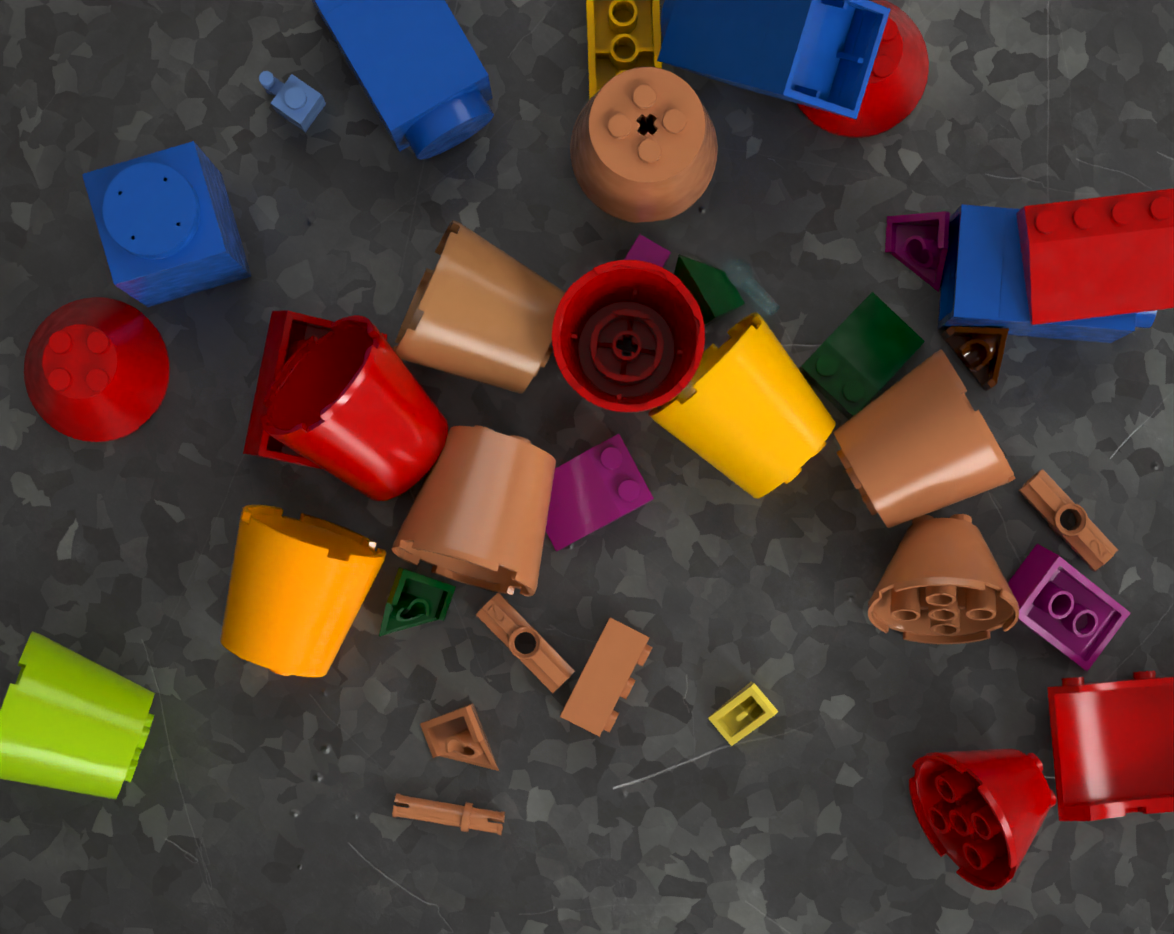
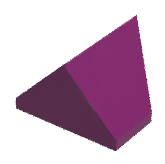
M942 211L887 216L885 252L890 253L939 292L948 251L950 212Z

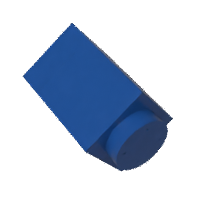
M312 0L399 152L411 146L419 160L431 158L470 138L486 126L494 117V113L487 101L493 98L489 75L445 0Z
M665 0L661 13L663 43L657 61L732 86L857 119L891 9L869 0Z
M194 141L82 174L113 283L146 307L251 277L222 174Z
M961 204L950 216L948 251L940 288L939 330H947L951 326L1009 328L1008 335L1112 343L1134 332L1135 328H1150L1158 310L1031 325L1016 215L1021 209Z

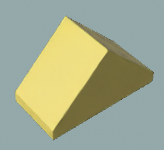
M750 682L708 719L728 743L733 746L779 711L754 682Z

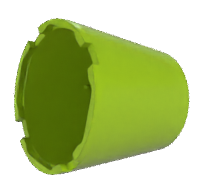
M32 631L18 663L21 670L16 684L10 683L0 710V779L116 800L123 782L131 783L139 756L145 746L154 715L150 714L149 710L155 693Z

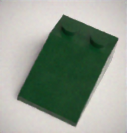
M871 292L802 364L799 370L807 381L845 417L850 419L864 408L925 341L876 294Z

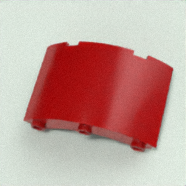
M1155 670L1133 672L1134 679L1084 683V677L1061 678L1062 685L1047 687L1059 821H1095L1126 816V813L1133 812L1143 814L1174 812V676L1156 677Z

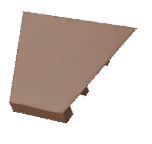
M473 703L420 724L433 758L441 756L499 771Z

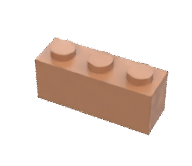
M609 618L560 717L599 737L603 730L610 732L619 715V712L613 710L619 697L627 699L636 681L630 677L635 665L638 664L643 667L652 647L647 645L650 637Z

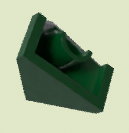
M679 254L674 275L682 281L697 301L703 316L704 327L745 305L744 300L727 272Z
M399 567L386 603L379 636L436 620L444 621L456 586Z

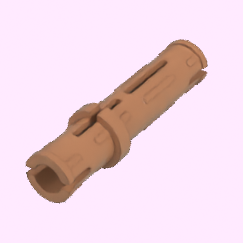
M398 793L395 796L394 802L396 805L409 808L393 805L392 817L461 827L463 832H469V829L502 835L503 824L489 821L504 823V811L474 808L473 803L467 802L465 806L405 796Z

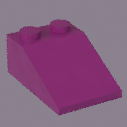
M620 434L555 468L546 533L556 552L653 501L654 498Z
M1038 543L1008 582L1019 605L1018 622L1087 672L1130 615L1127 609L1063 558Z

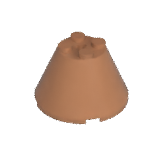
M955 514L950 518H934L930 515H923L912 519V525L907 529L869 600L868 617L876 628L885 633L889 632V628L903 632L904 640L927 644H963L989 639L990 631L1003 627L1005 632L1011 629L1018 621L1019 605L980 530L972 524V518L969 515Z

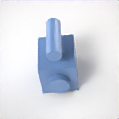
M263 71L259 75V81L265 91L275 96L271 102L274 110L306 133L326 105L322 94L293 74L290 75L285 84L275 78L269 71Z

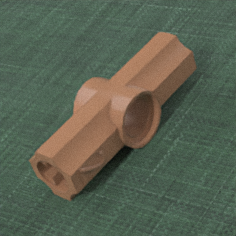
M1043 469L1033 475L1018 490L1049 523L1052 532L1061 536L1092 571H1096L1106 564L1118 551L1088 518L1084 508L1075 504ZM1065 510L1071 511L1076 518L1075 526L1071 530H1066L1060 524V516Z
M499 592L477 612L476 616L552 694L575 672ZM522 632L531 633L536 639V647L530 653H521L516 648V637Z

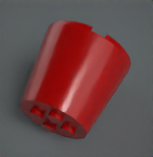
M641 260L611 261L594 267L591 271L584 274L563 295L557 307L552 326L554 356L567 383L588 402L615 412L647 411L663 405L677 396L695 375L702 359L705 344L703 316L697 301L690 291L670 271ZM624 339L631 340V346L637 348V351L631 352L630 356H623L622 350L616 348L617 344L623 345Z
M348 316L331 323L330 329L332 331L320 339L315 335L310 337L286 361L275 376L264 397L263 404L267 407V413L260 418L264 430L273 438L369 499L386 501L410 489L434 465L447 440L448 422L378 328L364 316Z

